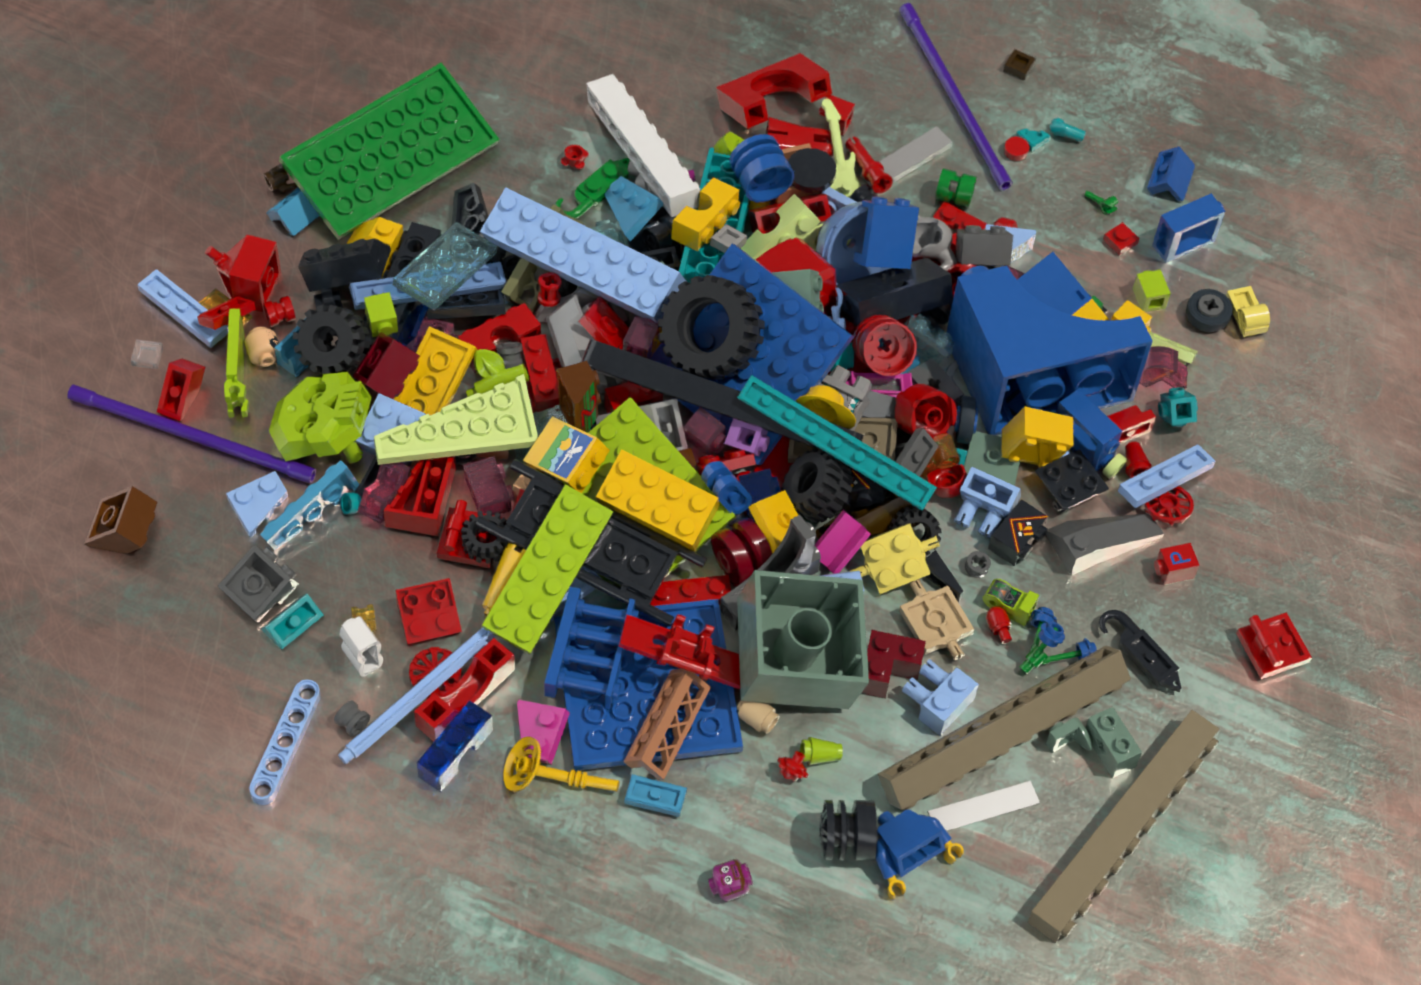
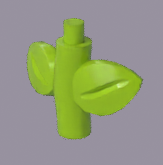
M479 349L476 350L474 355V366L477 374L483 379L475 382L473 388L466 390V394L469 397L477 393H486L493 390L494 386L503 383L505 385L515 381V378L524 374L525 381L528 382L530 381L524 364L505 369L503 358L494 351Z

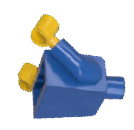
M905 810L897 816H894L889 811L883 812L877 820L879 827L877 829L876 862L883 878L888 879L887 894L893 900L895 899V894L892 891L893 886L899 887L902 895H904L906 890L904 882L897 880L895 875L898 874L900 877H903L945 849L946 851L943 856L948 864H954L956 861L951 851H954L959 858L963 855V847L958 843L950 841L952 837L935 817L918 815L912 810Z

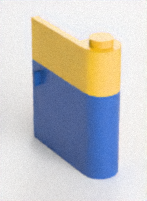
M1051 252L1017 279L1029 293L1052 308L1076 317L1102 321L1109 320L1054 252Z

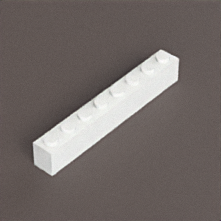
M613 74L586 83L588 103L654 194L664 203L663 206L670 216H677L686 206L693 209L698 208L699 185L691 180L686 167H682L679 164L676 154L674 152L671 153L668 149L665 139L659 137L654 124L648 122L645 112L639 110L634 97L627 94L624 84L619 82Z

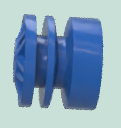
M761 134L745 139L736 146L729 158L730 166L735 172L736 178L740 180V185L745 195L754 202H767L779 197L788 190L795 178L794 171L788 160L784 157L779 143L771 135Z

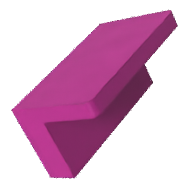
M843 510L814 545L821 555L820 562L828 567L833 574L840 573L868 539L870 533L862 524Z

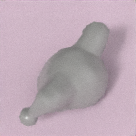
M918 214L912 256L923 259H936L941 264L940 267L947 270L950 266L957 263V259L950 248L952 244L950 228L941 220L921 217Z

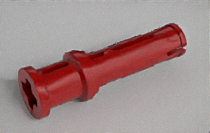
M852 137L855 144L849 138L845 143V148L850 154L854 152L855 160L863 170L862 175L866 181L871 183L872 190L878 194L888 191L893 184L892 177L884 172V167L880 162L874 161L859 138Z

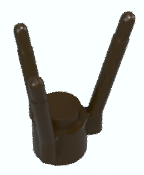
M281 163L263 174L271 191L279 189L280 193H283L289 189L298 188L295 182L286 184L289 176Z

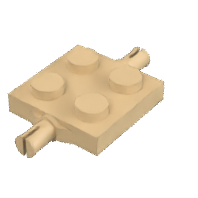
M917 579L916 582L912 581L909 585L916 597L912 601L900 605L899 612L915 639L926 641L924 654L926 655L940 648H948L954 660L961 659L964 653L957 642L973 635L974 628L949 586L936 591H926L920 579Z

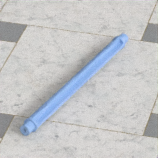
M484 628L477 631L345 745V749L338 754L340 760L347 764L353 758H358L497 636Z

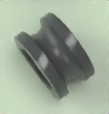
M974 551L966 560L965 570L970 576L981 578L988 573L991 560L984 552ZM974 561L976 563L982 562V568L980 566L974 567Z

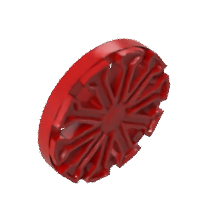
M430 647L415 655L409 668V678L412 687L442 663L452 652L445 648ZM437 654H442V658L437 662ZM427 655H432V662L426 657ZM418 661H422L425 666L417 664ZM461 668L448 678L454 680L453 684L446 680L442 684L445 688L444 691H440L438 687L427 698L433 693L441 694L452 688L461 679ZM415 671L422 672L418 675L413 674Z

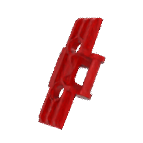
M677 614L670 629L626 615L618 647L657 660L656 664L665 666L667 663L698 674L702 680L707 681L709 678L740 689L739 654L712 645L710 636L714 631V626L706 624L699 634H695L682 628L686 617ZM653 639L663 641L664 645L654 644Z

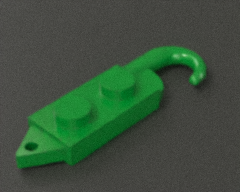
M625 158L616 161L610 159L578 185L575 190V200L579 205L572 211H564L565 214L577 219L591 207L597 206L606 198L604 194L614 181L620 176L626 179L629 178L628 165L630 159ZM559 198L555 205L561 208L563 199Z

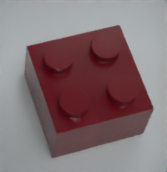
M380 332L353 377L378 393L393 399L402 392L405 385L403 382L408 374L411 375L416 370L419 363L417 360L420 355Z

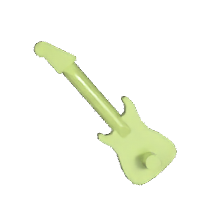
M824 99L821 107L825 111L826 122H829L836 164V178L830 187L850 198L852 193L861 186L854 171L855 154L851 152L850 158L845 160L839 127L841 116L829 99Z

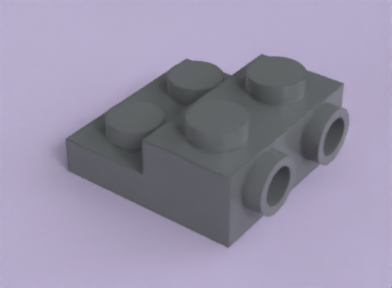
M254 545L222 580L218 587L254 621L259 623L275 603L282 604L299 583L294 579L297 574L286 564L281 567L275 562L279 558L267 547L262 550Z

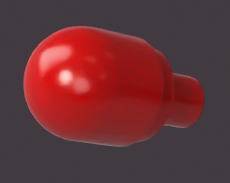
M999 606L990 608L986 613V621L991 632L994 635H999L1002 644L1012 641L1009 633L1011 621L1007 612Z

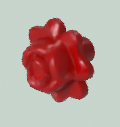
M795 751L792 757H779L777 759L781 768L780 773L785 779L797 781L799 778L802 779L809 776L806 772L807 769L802 763L805 758L803 753Z

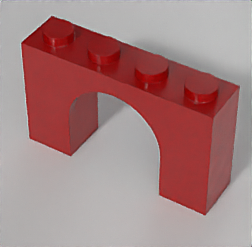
M801 53L716 87L720 109L747 129L769 120L765 98L763 97L765 95L779 91H792L800 94L812 103L832 94L829 72Z

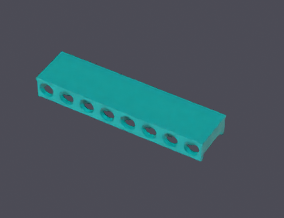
M709 147L700 191L713 177L739 189L738 201H740V207L735 215H731L726 220L725 225L727 224L743 233L750 199L745 195L740 185V180L736 178L735 172L730 166V155L714 153V148ZM711 241L708 244H704L698 251L685 246L679 272L686 282L691 283V278L710 275L725 253L711 246Z

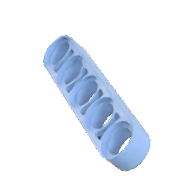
M302 680L295 686L250 783L251 798L258 805H268L276 798L321 697L318 684L313 680ZM310 688L315 691V695L311 699H303L299 696L300 692ZM294 712H300L304 715V719L299 723H292L289 721V716ZM283 736H289L293 739V743L289 747H281L277 744L278 740ZM270 761H280L282 763L281 769L276 772L267 770L266 766ZM260 785H268L271 788V792L263 797L256 795L255 790Z

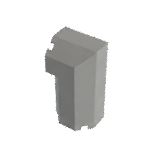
M579 289L545 317L561 367L582 362L589 340H595L578 321L598 297L583 289ZM597 371L600 385L596 386L602 403L604 402L605 389L622 384L623 380Z

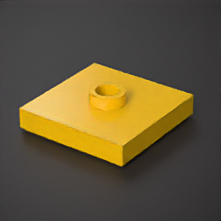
M785 490L749 506V510L766 537L772 553L778 548L786 535L790 520L798 516Z

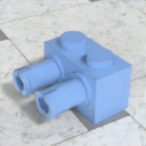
M971 467L960 489L961 499L964 501L953 521L959 525L963 523V527L969 528L977 509L984 508L988 513L978 529V533L983 536L987 534V538L991 539V535L998 528L1001 520L1005 519L1018 504L1021 498V489Z
M929 659L922 666L919 673L938 688L930 692L912 677L909 680L910 683L907 682L904 685L902 692L921 705L918 720L941 736L973 702L979 684L960 669L956 668L952 673L948 674Z

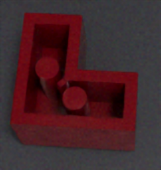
M871 630L867 649L869 683L861 694L886 699L891 675L909 679L913 677L915 680H918L926 641Z

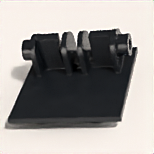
M1080 449L1035 470L1054 496L1055 501L1052 504L1056 511L1064 512L1109 490V487Z

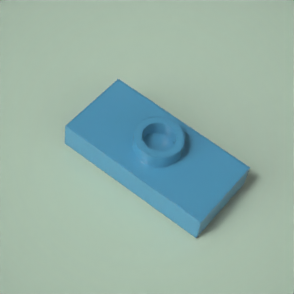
M632 774L624 804L680 817L687 788Z

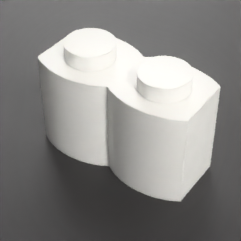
M359 616L345 621L340 629V637L343 640L342 650L358 673L365 677L380 668L383 663V657L380 654L381 643L362 617Z

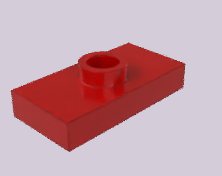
M236 296L197 316L199 325L214 330L224 325H229V309H240L242 317L256 310L254 301Z

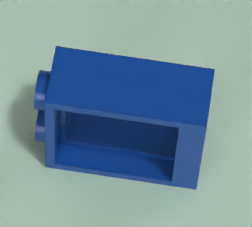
M1211 193L1161 215L1152 246L1165 263L1216 241L1225 214L1222 203L1217 201Z
M1079 389L1060 401L1056 414L1073 417V446L1070 450L1074 452L1080 449L1096 471L1102 467L1105 468L1115 457L1116 449L1120 445L1119 440L1122 430Z

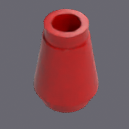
M1133 441L1126 444V474L1130 478L1152 468L1139 442Z

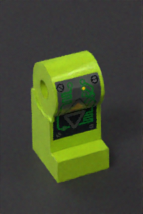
M994 579L982 599L988 607H1002L1007 612L1009 619L1026 626L1031 618L1032 611L1037 607L1039 594L1030 590L1028 593H1025L1011 586L1005 580Z

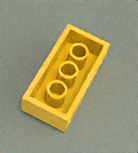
M622 449L596 495L599 503L694 552L720 506L718 497Z

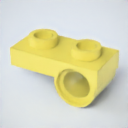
M1248 286L1227 291L1226 297L1231 302L1232 313L1243 337L1266 333L1269 329L1270 313L1264 303H1258L1252 287Z

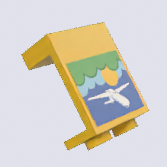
M552 416L523 461L531 468L543 474L547 473L582 493L599 466L604 462L610 450L597 437Z

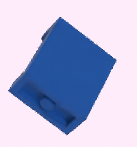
M872 197V201L863 200L862 206L868 208L862 252L854 251L853 262L865 267L911 269L919 207L911 205L910 200L895 198L894 202H887L888 199L883 197Z

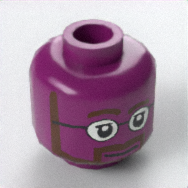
M732 859L715 865L712 870L713 877L708 879L713 895L719 894L724 901H731L747 895L750 886L753 885L752 876L747 864H742L738 859Z

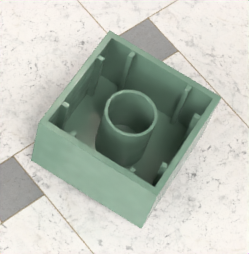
M754 570L737 598L741 701L849 709L869 683L863 580Z

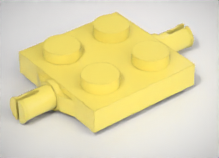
M908 523L866 540L861 546L865 557V565L852 569L850 572L859 570L861 578L869 575L875 581L879 593L882 594L930 575L931 572L925 560V552L940 547L936 536L921 542L915 535L911 524Z

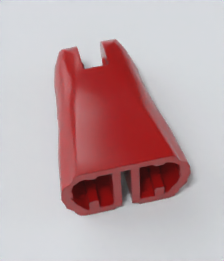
M768 117L766 134L773 136L781 149L809 143L811 148L825 151L833 158L834 152L829 130L805 127Z

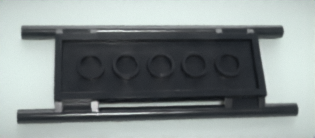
M514 459L510 469L531 479L506 521L505 527L502 528L481 516L478 518L475 526L509 544L517 545L516 547L521 550H527L565 485ZM603 505L613 511V514L582 566L622 587L620 589L583 569L579 570L575 578L626 605L629 604L630 599H635L636 610L670 627L675 617L650 605L677 556L701 568L704 567L707 558Z

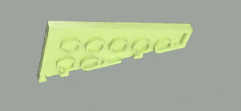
M524 374L516 377L515 381L505 385L503 383L494 386L493 390L486 393H477L441 408L440 412L433 415L426 414L421 416L418 421L409 425L402 424L375 435L374 446L378 465L532 447L538 438Z

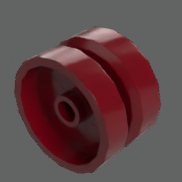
M747 517L734 523L732 530L724 528L711 535V546L716 561L724 575H729V580L735 587L747 580L754 570H758L773 554L761 529L752 519Z

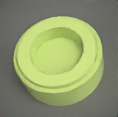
M1118 453L1107 464L1102 473L1109 479H1112L1123 468L1127 459L1121 453Z

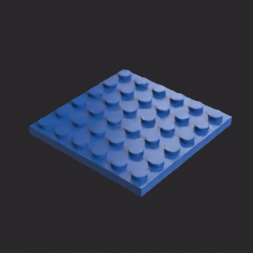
M732 243L710 273V275L738 283L746 288V292L754 295L756 298L754 304L759 305L763 312L759 319L765 321V329H760V336H763L764 339L763 343H758L756 347L759 353L755 359L749 358L748 362L750 365L745 370L737 369L738 374L733 377L725 376L724 379L720 380L711 378L707 380L742 391L750 376L753 375L796 401L800 396L806 395L810 387L820 385L854 338L848 331L736 244ZM713 303L705 307L697 316L694 324V339L699 349L703 352L709 353L719 348L729 332V317L723 305ZM661 343L650 360L682 370L671 363L672 358L667 357L662 350L666 345ZM677 399L726 439L733 418ZM768 431L767 436L770 437L767 450L765 452L761 451L759 456L754 455L757 465L763 464L781 439V435ZM754 436L748 438V444H752Z
M718 599L654 606L674 617L677 614L685 616L682 628L692 633L699 634L706 624L714 626V631L710 636L712 645L726 649ZM639 611V619L667 629L671 628V626L669 627ZM583 614L582 616H577L575 623L579 624V627L621 635L624 622ZM562 616L554 617L556 637ZM580 638L571 640L569 645L572 651L615 659L618 647ZM653 639L654 644L664 645L663 641ZM625 649L617 683H621L618 700L613 699L611 709L605 708L604 694L564 686L565 706L570 713L567 721L574 770L627 765L624 763V760L670 671L681 668L667 663L665 666L656 664L657 660ZM573 662L564 664L563 672H566L567 676L607 684L609 683L612 671ZM709 678L707 681L703 680L711 688L675 759L743 752V742L733 687ZM693 683L689 687L691 700L695 699L699 688ZM680 705L677 710L679 722H683L686 717L684 705ZM668 728L665 734L667 746L671 745L674 740L673 730ZM660 751L655 753L651 762L662 761Z

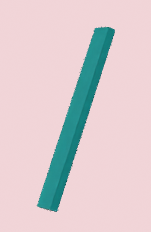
M753 375L750 376L737 397L739 400L922 511L937 489L933 484Z

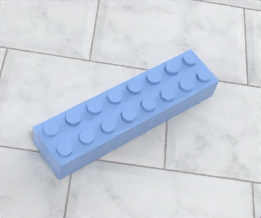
M506 187L480 230L489 242L549 272L556 273L559 277L658 325V319H663L664 312L661 311L663 304L668 305L670 302L669 294L672 291L678 292V285L686 281L679 271Z

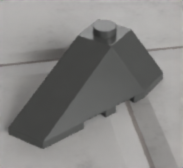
M1147 513L1070 520L1049 528L1045 535L1070 575H1073L1163 537L1164 533L1156 521L1152 520L1153 517Z

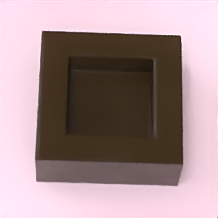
M1014 49L1004 64L1003 71L1025 80L1034 67L1036 58Z

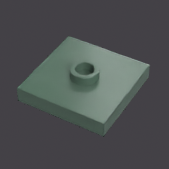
M976 431L972 435L964 466L967 475L971 467H974L1015 486L1020 461L1012 462L1007 458H1002V437Z

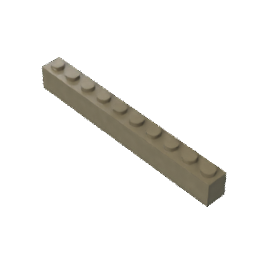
M1109 646L1098 649L878 773L877 775L888 803L901 810L912 808L920 799L938 793L943 786L961 780L964 774L971 770L984 767L987 761L992 758L1007 754L1013 746L1028 742L1036 733L1048 730L1057 721L1075 715L1078 712L1077 710L1085 705L1098 702L1100 697L1108 692L1119 690L1122 684L1131 680L1121 650Z
M1191 710L1031 911L1028 920L1030 925L1055 943H1057L1062 935L1066 938L1070 935L1076 926L1075 918L1079 914L1083 917L1093 904L1090 901L1093 895L1096 893L1100 896L1109 883L1106 880L1111 872L1116 875L1125 863L1122 858L1127 852L1131 855L1134 853L1141 842L1138 839L1143 832L1148 834L1157 822L1154 817L1158 812L1162 814L1166 812L1173 801L1170 797L1174 792L1180 794L1188 782L1186 779L1187 775L1190 772L1195 774L1204 761L1201 757L1205 752L1209 755L1213 752L1219 743L1215 738L1220 728L1195 711Z

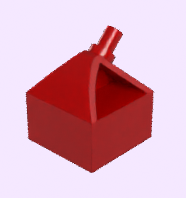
M246 235L227 253L219 252L214 247L209 246L205 254L214 260L213 264L216 265L217 272L230 298L239 296L254 301L256 311L264 312L263 303L269 301L281 274L277 242Z

